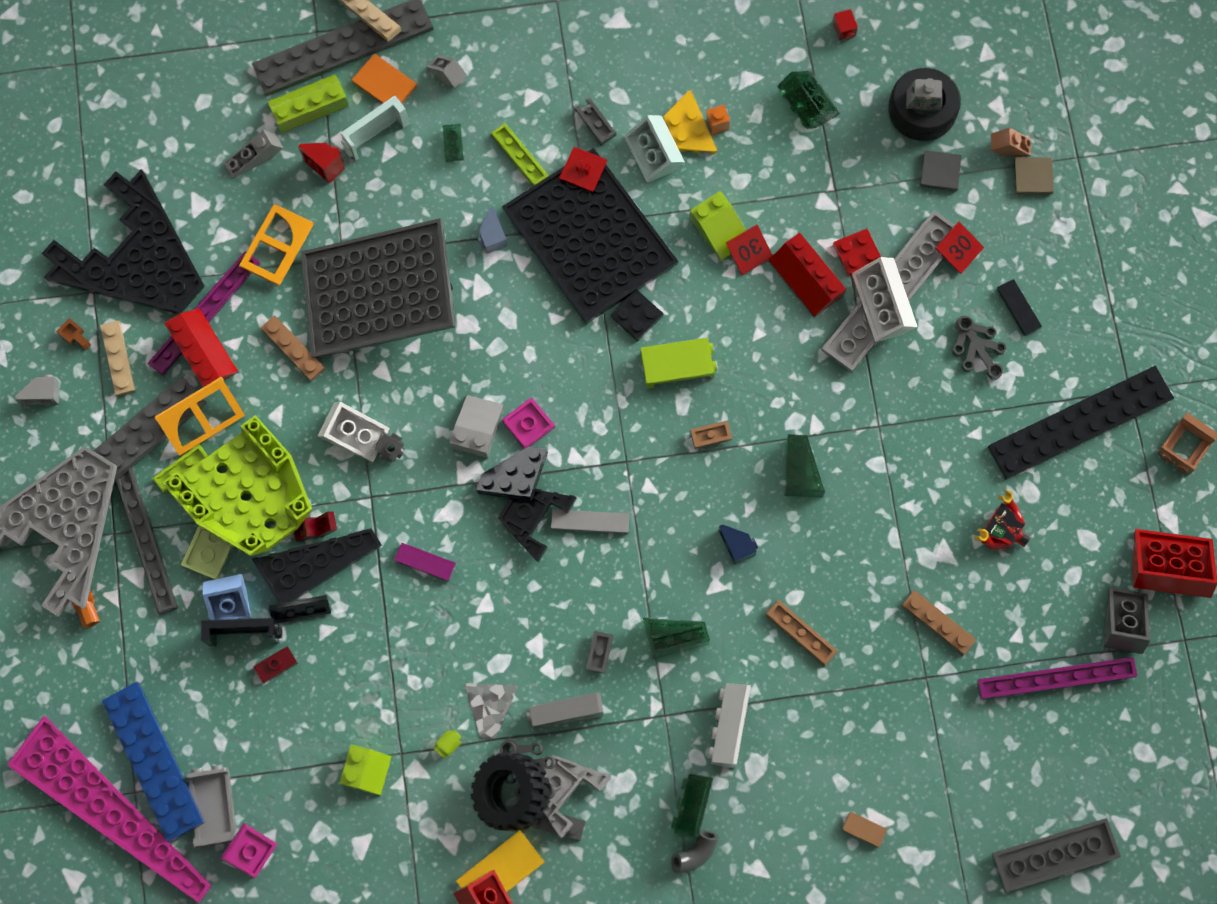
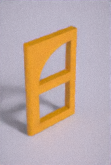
M274 204L239 267L280 286L314 223ZM276 214L283 218L292 230L293 241L291 246L265 234ZM260 242L286 254L275 274L249 262Z
M220 377L156 415L155 420L159 423L180 456L243 418L245 414L228 389L224 379ZM220 389L235 415L212 428L197 402ZM190 407L205 433L182 446L178 437V423L181 415Z

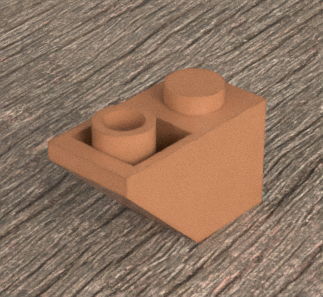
M1010 127L991 133V151L1001 156H1031L1032 143L1030 138Z

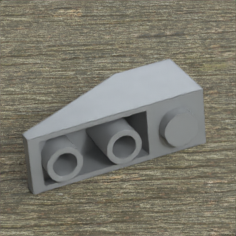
M262 130L227 159L224 165L231 177L235 178L270 160L283 149V146L275 133Z

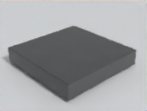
M925 150L920 187L957 191L962 155Z

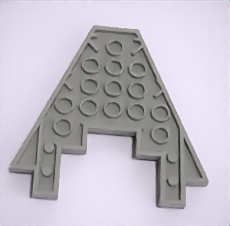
M86 446L0 506V547L7 537L23 546L33 530L59 546L49 564L63 573L41 605L58 617H60L70 601L83 609L86 608L117 470L115 464Z

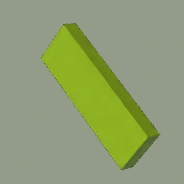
M198 444L152 479L161 491L166 494L168 490L162 484L165 479L177 471L181 475L208 455L201 445Z

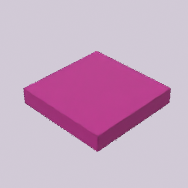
M532 397L502 419L503 424L524 449L532 446L555 428V425Z
M243 823L221 858L255 879L277 846V843Z

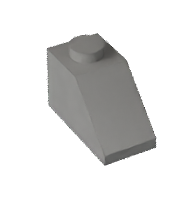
M442 55L435 57L426 66L444 84L454 88L461 85L464 81L463 79L467 76L456 59Z
M53 375L35 377L15 396V400L20 405L59 404L60 382Z

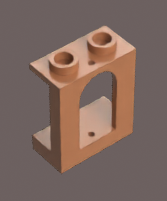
M1187 412L1157 453L1166 462L1176 465L1179 471L1190 475L1195 471L1196 466L1212 443L1216 441L1217 432ZM1186 429L1202 439L1187 461L1172 451Z

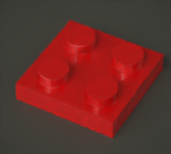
M867 228L833 242V246L848 277L853 272L881 257Z

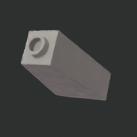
M600 692L530 706V712H526L528 724H532L533 729L604 717Z

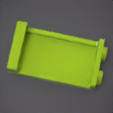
M708 337L641 347L640 354L646 389L654 388V384L707 376L712 379L714 378V372H717L716 361H712L711 356L714 354L713 344L709 343Z

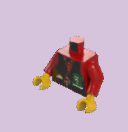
M1003 490L1005 497L998 495V499L1004 501V504L1001 503L985 529H977L980 532V536H974V540L981 541L991 550L1009 549L1014 542L1025 547L1030 540L1029 536L1021 532L1026 523L1023 521L1024 518L1013 500V493L1008 490Z

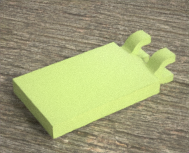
M198 526L181 566L212 579H218L233 546Z

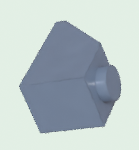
M494 207L489 209L479 230L480 238H477L481 249L485 248L486 253L507 246V239Z

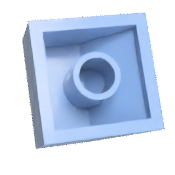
M242 574L203 582V598L210 620L251 619L247 589Z

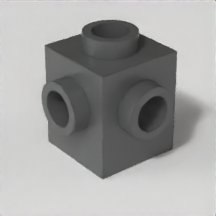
M383 431L374 446V450L380 453L379 456L388 462L390 459L393 461L396 458L400 459L405 451V448H403L404 443L401 441L403 438L395 433L390 435ZM389 445H393V446H394L393 449H388L387 447H388Z

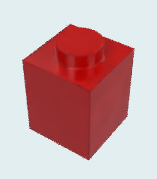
M848 9L834 13L832 23L838 40L854 38L857 34L858 26L852 10Z

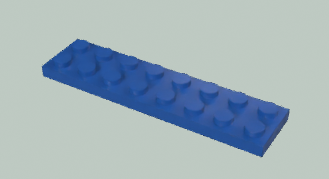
M136 681L102 700L167 842H171L204 824L205 821L140 683Z

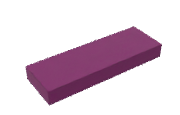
M401 543L394 560L397 563L448 582L456 565L455 562L405 543Z

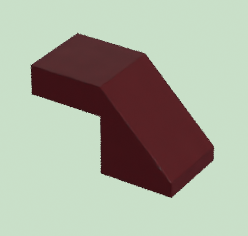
M327 511L318 517H306L300 527L294 531L296 542L323 537L336 531L334 511Z

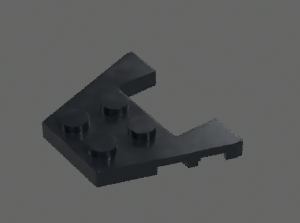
M536 489L532 501L509 498L498 519L535 561L539 563L547 550V546L531 536L550 505H554L569 513L577 497Z

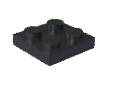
M638 290L634 291L611 314V318L637 341L664 316V313Z

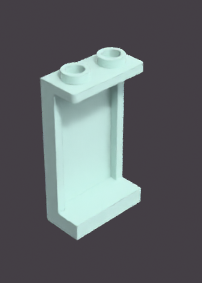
M393 96L341 132L343 139L341 143L345 147L343 149L349 158L353 157L357 161L359 157L356 149L394 122L398 121L403 128L409 125L406 108L396 96Z

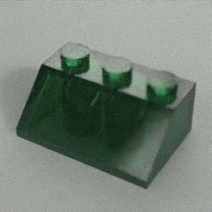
M811 71L790 72L777 85L781 96L788 101L791 110L797 114L801 124L807 129L817 128L840 114Z
M689 774L688 778L683 779L681 789L685 790L683 798H678L676 809H679L678 818L673 817L671 829H674V835L697 841L713 782L712 777Z

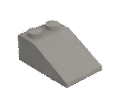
M467 395L450 440L451 449L488 458L504 404Z

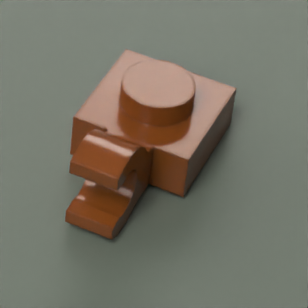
M70 318L56 331L71 345L76 341L85 350L91 346L88 340L82 336L85 331Z

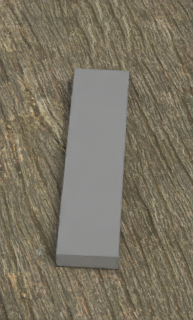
M552 509L551 530L628 534L629 514L574 510L566 513L563 510Z

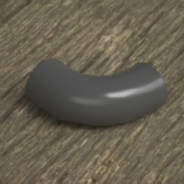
M700 831L697 841L692 848L686 852L674 853L672 855V870L675 873H685L702 866L713 854L719 836L712 831Z

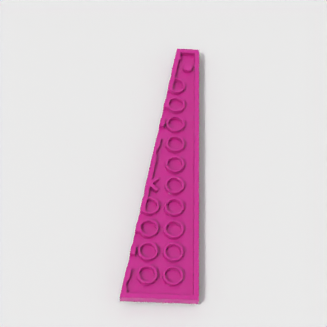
M43 716L7 766L200 903L212 885L170 842H167L166 838L46 716Z

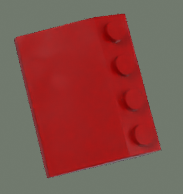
M1135 529L1132 561L1133 588L1212 598L1217 587L1213 539Z

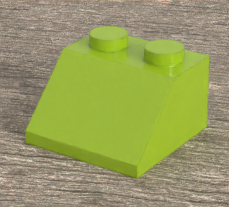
M351 744L340 784L381 796L392 756Z

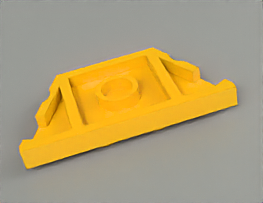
M689 90L663 116V120L679 151H691L693 153L704 151L717 154L716 146L693 93Z

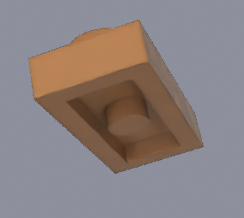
M728 421L690 429L695 449L732 440Z

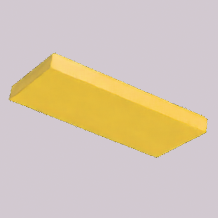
M519 830L456 881L462 888L494 869L506 892H509L545 862L521 830Z

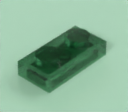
M461 124L442 125L445 161H463Z

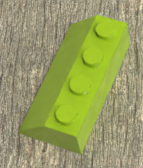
M335 74L267 101L281 134L349 107L346 95Z

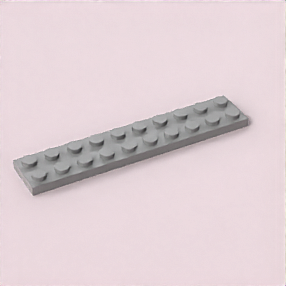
M935 210L894 259L908 301L911 300L944 257L935 247L954 227L953 223ZM862 301L857 304L821 350L851 373L876 343Z

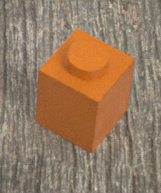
M725 105L707 109L706 121L711 135L729 130L730 119Z

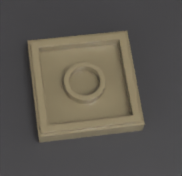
M1015 157L1016 194L1054 193L1052 158Z

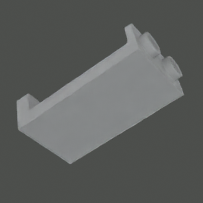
M223 765L212 766L211 770L203 771V768L191 770L190 774H186V778L189 780L191 794L205 821L204 824L194 829V847L201 848L231 843L237 831L229 769L223 768Z

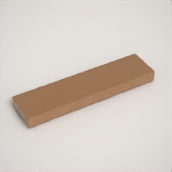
M777 600L765 614L824 667L838 652L781 601Z

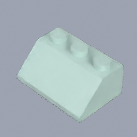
M647 115L624 135L646 182H651L668 175L684 163L662 116Z

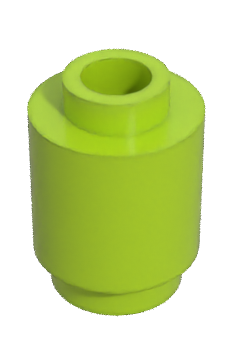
M447 729L435 742L436 745L433 749L445 759L460 746L462 736L454 729L452 731Z

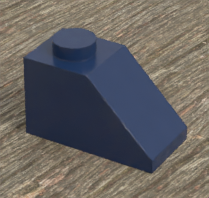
M723 524L719 526L718 531L734 565L756 555L758 546L755 539H751L749 534Z

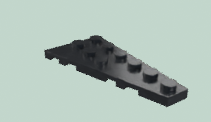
M370 528L350 533L346 536L334 537L326 541L315 542L291 548L287 551L275 552L267 556L251 559L278 603L295 601L378 549L382 544Z

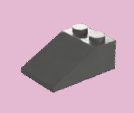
M1113 587L1108 588L1103 630L1105 648L1138 654L1144 653L1150 642L1148 594Z

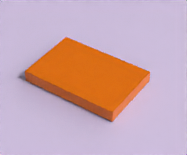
M375 53L352 79V83L381 104L393 96H396L403 104L417 88V83Z

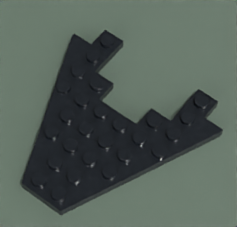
M140 169L131 181H128L115 171L104 183V186L130 206L119 220L132 232L109 258L94 247L82 261L57 241L53 240L42 252L44 257L55 264L44 278L49 282L180 314L205 286L144 171Z

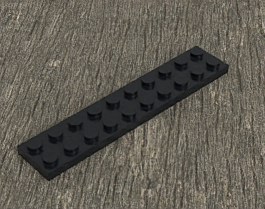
M1155 365L990 444L988 449L1004 478L1007 480L1172 401L1174 396Z

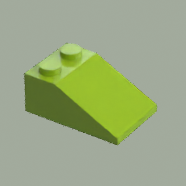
M721 191L717 192L690 210L689 219L720 261L729 257L731 253L725 242L746 230Z

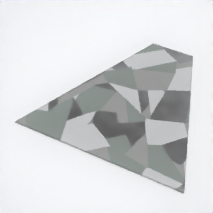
M465 683L480 738L496 739L518 686Z

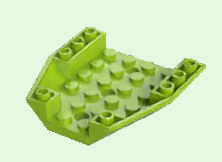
M256 415L240 426L241 433L181 475L177 471L162 482L198 526L249 556L269 551L297 530L312 511V506L291 454ZM220 466L228 468L225 473H219L217 469ZM245 493L252 495L248 501L242 500L241 496ZM268 521L276 523L272 529L266 528L265 524Z

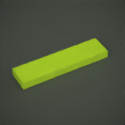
M506 123L491 132L492 138L532 186L549 176Z

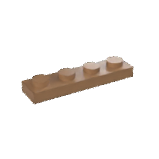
M275 315L260 327L311 382L325 370L324 366L316 358H312L311 353Z
M915 590L902 604L904 609L963 656L977 640Z

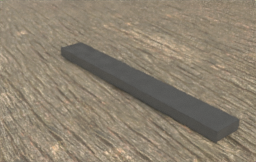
M132 467L116 480V484L158 614L162 615L178 609V605Z

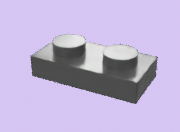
M594 631L586 670L605 674L614 635Z

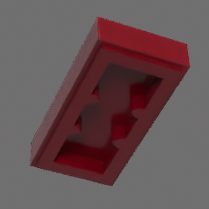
M286 646L253 667L262 683L265 684L297 665L298 662L289 647Z

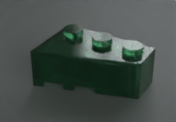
M788 434L786 438L784 496L823 498L825 490L808 436Z
M644 617L642 619L652 659L706 646L710 643L705 622L649 619Z

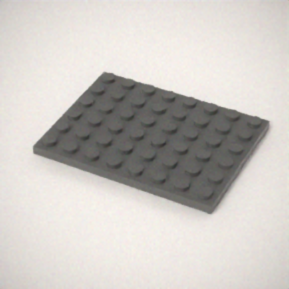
M441 218L301 251L312 358L318 359L456 327L444 226Z

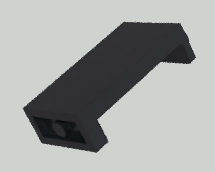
M274 618L201 620V641L209 647L217 646V635L269 633V638L275 644H279V639H282L283 636L282 627H279V623Z

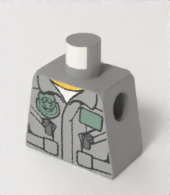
M932 78L914 80L907 90L906 109L941 111L942 81Z

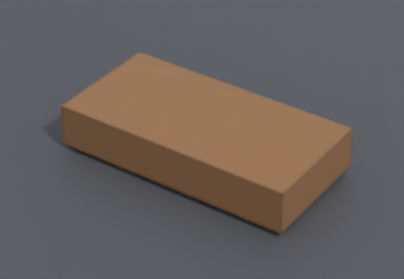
M850 811L842 831L879 848L887 828Z

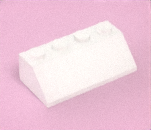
M879 257L852 273L875 342L901 336L917 328L894 258Z
M726 684L725 689L721 688L719 700H722L721 708L717 707L715 717L719 722L718 727H714L712 739H715L714 747H710L708 759H712V765L733 769L737 765L751 685Z

